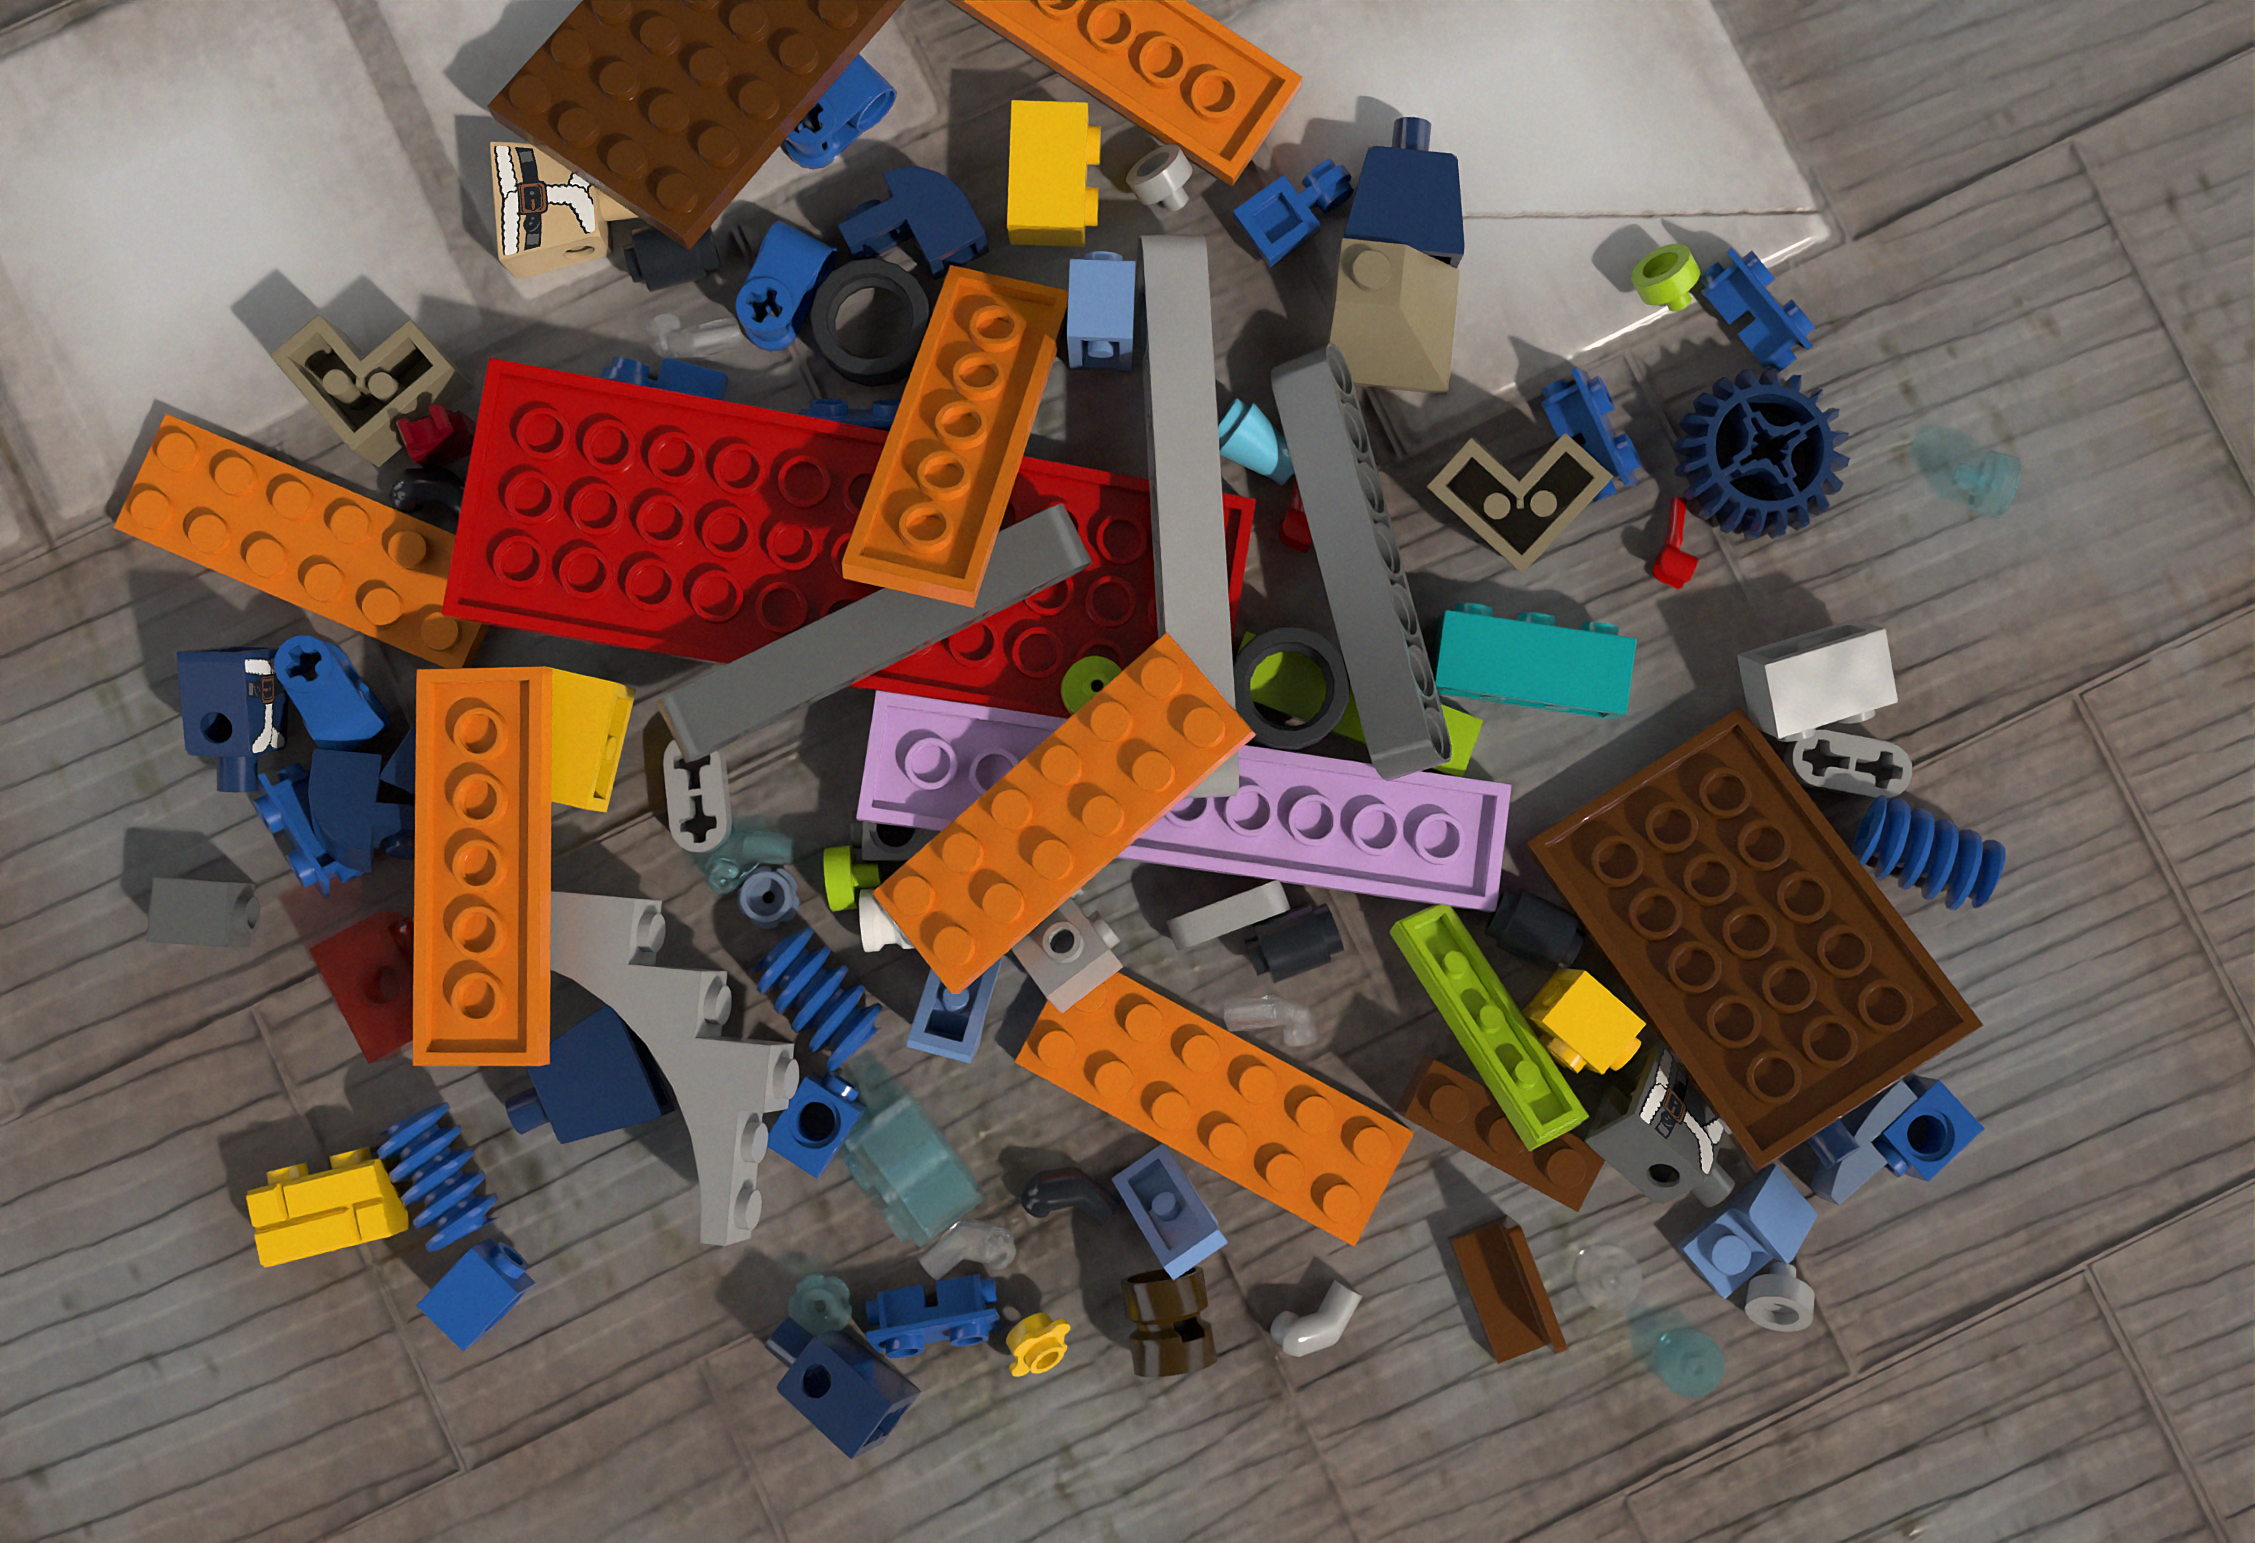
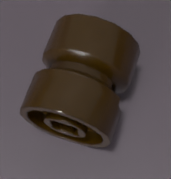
M1194 1266L1175 1280L1171 1278L1164 1268L1137 1273L1121 1280L1126 1319L1137 1323V1329L1129 1335L1135 1375L1140 1377L1173 1376L1198 1371L1217 1362L1211 1322L1200 1317V1313L1209 1306L1203 1267Z

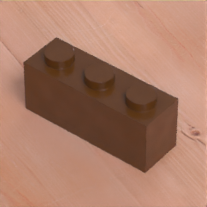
M1423 1055L1394 1109L1395 1112L1576 1212H1579L1605 1162L1584 1140L1569 1132L1529 1152L1489 1088L1426 1055Z

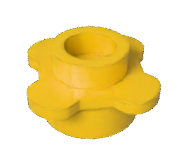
M1036 1313L1020 1321L1009 1332L1006 1344L1015 1357L1009 1366V1371L1014 1377L1023 1376L1029 1371L1034 1374L1043 1373L1059 1363L1068 1348L1064 1341L1065 1335L1070 1330L1067 1320L1058 1319L1053 1321L1048 1313Z

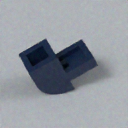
M904 167L882 174L890 198L882 203L880 200L874 199L860 204L847 215V221L838 225L853 260L874 258L912 238L934 280L947 275L950 265L962 267L989 253L986 233L965 194L952 180L926 168Z
M313 749L308 787L309 805L315 836L325 852L345 867L371 874L374 850H385L388 855L398 859L415 860V805L380 803L383 780L379 779L383 770L382 755Z

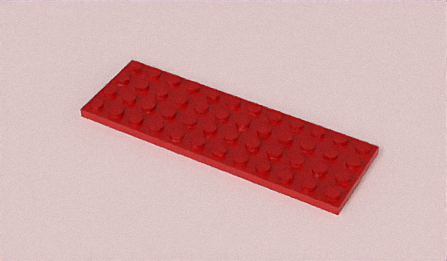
M489 358L441 615L457 620L725 666L884 588L844 579L842 560L890 431ZM1023 456L999 532L1050 507L1063 504L1093 563L1075 575L847 687L1069 719L1072 715L1062 701L1061 685L1065 674L1074 663L1086 657L1099 656L1113 661L1123 671L1158 640L1149 479ZM1222 493L1231 644L1233 647L1256 499ZM1092 683V690L1094 692H1100V686L1096 683Z

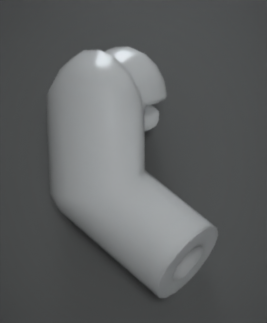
M1334 1279L1317 1312L1300 1318L1297 1314L1289 1311L1281 1312L1271 1325V1338L1278 1345H1282L1283 1352L1296 1357L1333 1346L1341 1337L1362 1298V1294Z

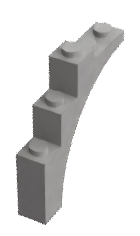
M551 891L550 970L573 979L611 1006L647 1045L673 1087L692 1138L701 1189L700 1243L727 1246L750 1239L751 1231L759 1221L762 1206L761 1194L758 1190H755L758 1163L763 1160L768 1144V1130L766 1125L762 1123L763 1113L788 1109L789 1099L794 1096L797 1090L799 1066L797 1061L793 1059L794 1043L721 1036L722 1025L729 1018L732 1004L731 991L726 986L727 971L655 965L656 954L661 949L665 938V920L661 915V900Z

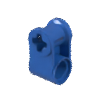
M858 54L785 139L787 153L793 162L803 168L814 170L826 167L863 132L871 129L883 119L893 106L897 97V91ZM822 143L826 145L825 150H823Z
M777 221L772 225L760 246L755 264L743 287L738 292L735 303L737 315L752 344L759 349L772 352L783 350L793 343L812 308L816 290L834 270L838 255L835 247L781 221ZM774 307H777L780 315L778 318L769 315ZM759 312L768 314L762 323H759L757 318Z
M298 635L286 640L279 647L274 657V670L277 678L299 710L305 727L320 749L351 752L392 727L391 720L383 705L364 683L348 655L339 646L319 640L313 636ZM311 655L322 658L315 665V671L318 674L315 679L305 676V673L312 668L311 662L308 659Z

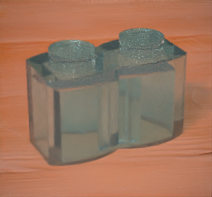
M912 1092L905 1095L844 1141L850 1151V1154L844 1158L848 1170L865 1190L874 1185L882 1194L888 1204L881 1211L888 1226L902 1242L912 1238L919 1247H922L987 1197L973 1174L950 1146L941 1130Z

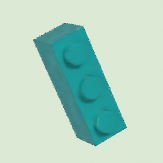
M1456 603L1454 611L1445 610L1437 618L1430 666L1438 695L1611 721L1627 715L1637 638L1618 636V626L1602 622H1581L1580 630L1555 626L1556 617L1533 612L1518 613L1517 620L1492 617V607L1474 603Z

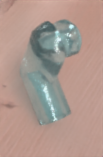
M745 830L734 832L708 858L705 865L707 885L717 893H730L760 863L792 866L795 854V835Z

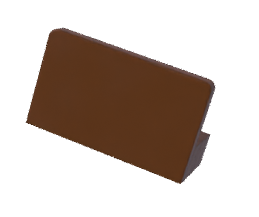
M1506 1215L1448 1237L1491 1353L1498 1364L1547 1346L1555 1354L1568 1350L1520 1224Z

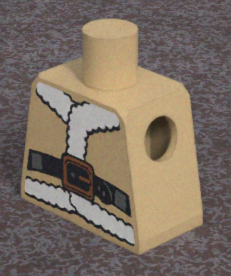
M490 142L499 261L516 279L527 278L606 257L613 252L611 221L640 218L533 145Z

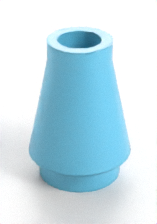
M1236 398L1218 420L1220 456L1262 474L1282 486L1294 473L1286 439L1254 402L1247 406Z

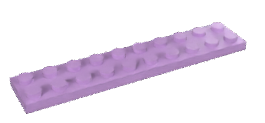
M876 690L857 820L941 832L1068 719ZM1244 745L1238 750L1239 787L1236 796L1183 798L1116 857L1119 859L1270 881L1277 880L1284 883L1491 913L1496 912L1511 785L1422 771L1386 781L1377 773L1373 764Z

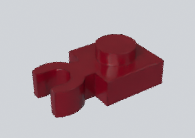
M434 404L428 407L431 414L418 421L410 422L402 418L396 422L410 458L424 468H441L471 455L477 423L460 410L453 413L451 410H445L443 405Z

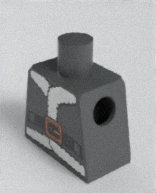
M1662 1042L1629 1060L1619 1070H1613L1585 1139V1142L1591 1149L1654 1203L1664 1204L1691 1191L1705 1207L1709 1208L1723 1201L1730 1194L1735 1184L1734 1180L1716 1162L1725 1133L1724 1128Z

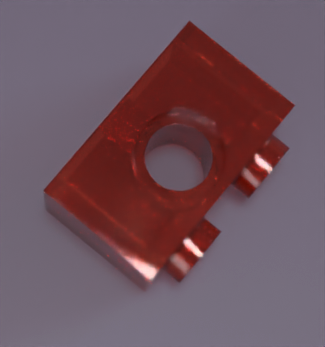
M378 911L309 949L368 1064L391 1060L413 1048L414 922L410 918H403L400 912ZM389 966L396 970L401 980L400 991L392 1001L382 994L379 985L382 973Z

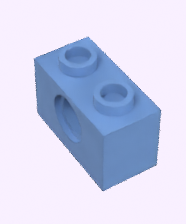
M1106 251L1087 253L1084 255V259H1070L1067 320L1070 369L1132 372L1135 261H1123L1121 255Z

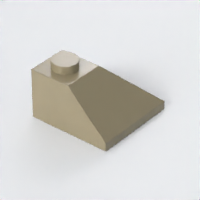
M1342 238L1334 265L1327 344H1334L1343 354L1351 372L1354 386L1447 395L1453 348L1459 269L1405 244Z

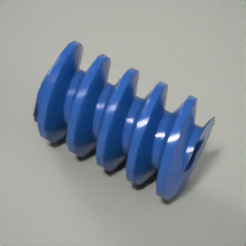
M1880 795L1868 808L1857 829L1852 852L1862 866L1871 856L1876 857L1874 875L1879 879H1885L1895 866L1899 867L1900 873L1897 883L1901 889H1909L1919 876L1924 878L1921 895L1926 900L1934 899L1943 887L1947 888L1945 906L1952 911L1957 910L1967 897L1972 899L1971 904L1974 908L1981 907L1987 902L1997 886L2006 858L2005 847L2001 842L1996 840H1985L1982 842L1981 836L1976 831L1963 829L1958 832V828L1953 821L1939 819L1934 822V817L1928 810L1915 809L1910 812V806L1905 800L1892 798L1886 802L1885 795Z
M808 926L794 932L781 941L750 970L748 975L761 970L765 971L756 989L762 995L779 989L782 990L774 1005V1010L778 1014H783L796 1008L799 1009L791 1025V1029L795 1033H801L813 1027L817 1029L808 1046L812 1052H818L831 1046L834 1048L825 1066L829 1072H833L881 1030L882 1027L877 1028L874 1023L883 1006L879 1002L862 1009L857 1006L866 987L862 983L845 990L840 987L849 968L845 964L828 971L822 967L832 949L825 945L809 952L805 947L814 929Z
M448 1102L426 1108L398 1122L378 1135L390 1136L377 1150L379 1159L387 1160L400 1157L402 1159L389 1174L391 1182L398 1183L411 1180L414 1182L401 1197L403 1205L409 1206L423 1203L426 1205L422 1212L413 1220L415 1228L421 1229L435 1226L438 1228V1231L425 1244L428 1252L439 1251L499 1218L487 1219L485 1216L487 1211L498 1200L496 1193L475 1196L473 1193L474 1189L486 1177L484 1170L463 1173L461 1170L462 1166L474 1155L473 1149L451 1150L449 1147L450 1143L463 1131L461 1126L454 1125L439 1128L437 1124L439 1119L451 1108Z

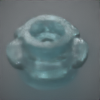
M819 1273L808 1275L799 1281L796 1286V1294L792 1295L788 1302L790 1317L813 1336L833 1329L835 1331L842 1330L849 1322L852 1314V1306L849 1304L850 1291L847 1285L838 1277L822 1276ZM817 1300H823L826 1303L825 1311L819 1312L815 1309L814 1304Z

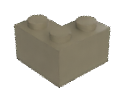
M318 314L270 355L348 447L377 467H380L404 446L396 425L398 420L405 418L410 422L418 421L431 414L428 407L434 404L443 405L445 410H447L474 386L436 341L410 319L365 357L344 332Z
M1566 433L1559 438L1522 480L1513 474L1475 438H1471L1432 480L1427 488L1523 574L1614 476Z

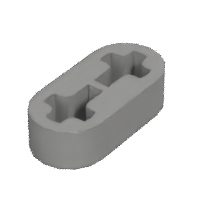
M1816 730V734L1812 737L1790 742L1783 755L1785 766L1801 786L1861 799L1875 800L1880 795H1885L1887 799L1899 795L1908 787L1912 777V763L1908 754L1900 746L1887 741L1830 730ZM1817 743H1819L1821 755L1840 759L1839 768L1826 767L1818 769L1816 774L1813 775L1812 764L1802 761L1803 751L1815 749ZM1881 755L1882 766L1892 769V777L1889 780L1880 781L1877 787H1875V776L1855 771L1856 763L1863 764L1878 761Z
M673 739L664 752L663 760L669 828L672 837L680 847L690 852L707 854L717 851L727 842L732 830L727 765L723 749L721 748L709 754L711 758L710 765L701 767L699 772L701 788L694 789L692 773L688 770L680 769L679 761L683 756ZM702 797L704 814L715 817L717 820V828L708 830L706 832V841L699 843L697 834L686 832L685 828L686 821L696 818L695 798Z
M1275 880L1170 919L1166 923L1176 950L1180 951L1291 909L1281 882Z

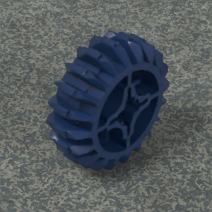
M1768 368L1761 374L1759 381L1751 369H1745L1736 375L1735 383L1727 377H1722L1712 385L1713 395L1702 392L1695 398L1693 406L1697 413H1687L1679 423L1688 436L1680 437L1676 440L1673 450L1680 455L1690 457V459L1675 467L1674 475L1682 478L1692 477L1694 480V484L1683 492L1686 500H1693L1700 494L1706 500L1707 504L1700 509L1699 518L1707 520L1716 512H1720L1723 514L1720 521L1721 532H1731L1742 521V532L1745 539L1753 540L1760 536L1763 528L1771 539H1776L1786 534L1788 525L1794 530L1799 531L1810 524V514L1819 516L1829 509L1830 503L1825 495L1836 494L1844 484L1833 472L1846 468L1851 458L1834 451L1835 447L1847 441L1849 433L1841 430L1831 431L1829 423L1839 416V409L1828 408L1823 413L1821 412L1816 403L1822 399L1823 389L1815 388L1805 396L1799 392L1802 386L1801 375H1792L1781 386L1777 368ZM1751 409L1771 412L1785 420L1789 425L1785 427L1774 426L1766 421L1760 411L1753 413ZM1724 418L1730 429L1726 436L1731 444V456L1726 463L1719 466L1715 445L1717 432ZM1776 443L1782 445L1769 454V459L1764 458L1759 461L1754 459L1743 466L1739 464L1752 454V449L1759 450L1763 447L1767 449ZM1801 443L1804 451L1805 465L1802 480L1797 488L1792 480L1797 474L1791 463V453L1794 447ZM1747 481L1757 488L1761 496L1769 495L1771 501L1749 497L1738 491L1730 483Z

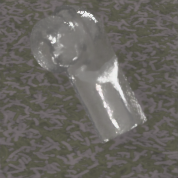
M667 313L652 318L647 325L648 334L652 338L649 346L654 353L662 358L706 357L741 348L743 343L740 327L733 316L681 329L680 319L676 315Z
M1273 994L1227 1000L1225 1002L1224 1017L1229 1032L1283 1026L1284 1042L1289 1047L1314 1044L1318 1039L1315 1021L1319 1020L1311 1005Z
M962 1219L918 1256V1260L931 1277L937 1281L963 1259L989 1263L990 1269L1000 1270L1009 1266L1014 1260L1016 1254L1014 1237L1008 1229L999 1223Z

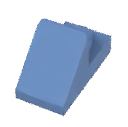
M1002 957L960 994H951L931 968L906 1047L971 1063L981 1042L984 1020L1001 967Z
M1162 1143L1112 1178L1157 1258L1173 1280L1228 1243L1218 1227L1217 1219L1166 1144Z
M1771 1164L1676 1246L1715 1293L1721 1298L1726 1299L1773 1258L1785 1264L1791 1262L1818 1214L1776 1164Z

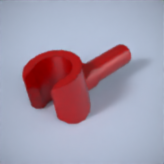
M1295 476L1293 496L1280 528L1279 538L1283 544L1307 553L1313 540L1306 513L1303 512L1304 506Z
M1673 497L1670 503L1667 536H1665L1664 546L1661 548L1652 566V574L1658 581L1680 590L1684 583L1691 580L1698 564V557L1680 550L1684 539L1683 530L1687 500L1682 497Z

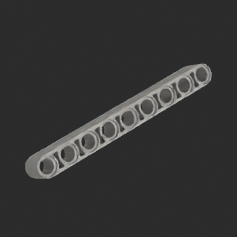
M1203 234L1139 235L1137 242V285L1158 639L1166 632L1169 633L1236 710L1206 240ZM1238 751L1184 798L1236 796L1239 787Z

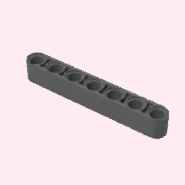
M1329 343L1273 367L1271 370V384L1369 755L1377 773L1382 779L1391 781L1449 762L1452 756V746L1352 375L1343 354L1334 344Z
M1059 504L998 532L974 608L883 588L670 692L659 699L656 704L685 762H692L1082 571L1093 562L1065 506Z

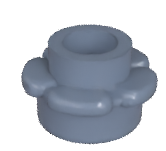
M768 866L755 868L746 875L745 883L738 890L737 904L742 914L748 915L751 918V923L756 927L762 929L776 928L779 922L790 921L798 912L800 906V898L796 896L798 883L794 876L784 869L773 871ZM767 891H772L775 894V900L770 904L766 903L763 898Z

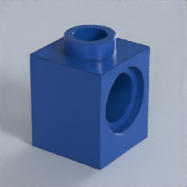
M829 1070L823 1078L815 1072L806 1076L789 1101L788 1109L783 1110L768 1133L767 1147L817 1179L827 1170L867 1106L856 1100L860 1090L834 1072H829ZM821 1102L832 1110L835 1116V1126L830 1135L817 1136L806 1128L803 1114L809 1103Z
M1915 1076L1907 1086L1917 1096L1918 1100L1873 1140L1876 1143L1873 1146L1888 1162L1884 1167L1896 1177L1900 1178L1905 1174L1929 1182L1985 1128L1940 1080ZM1922 1116L1927 1124V1136L1919 1147L1913 1149L1907 1138L1908 1127L1915 1118Z
M488 1239L471 1247L416 1306L462 1351H465L482 1340L536 1282L525 1273L528 1265L515 1249L506 1243L499 1242L496 1244L491 1239Z

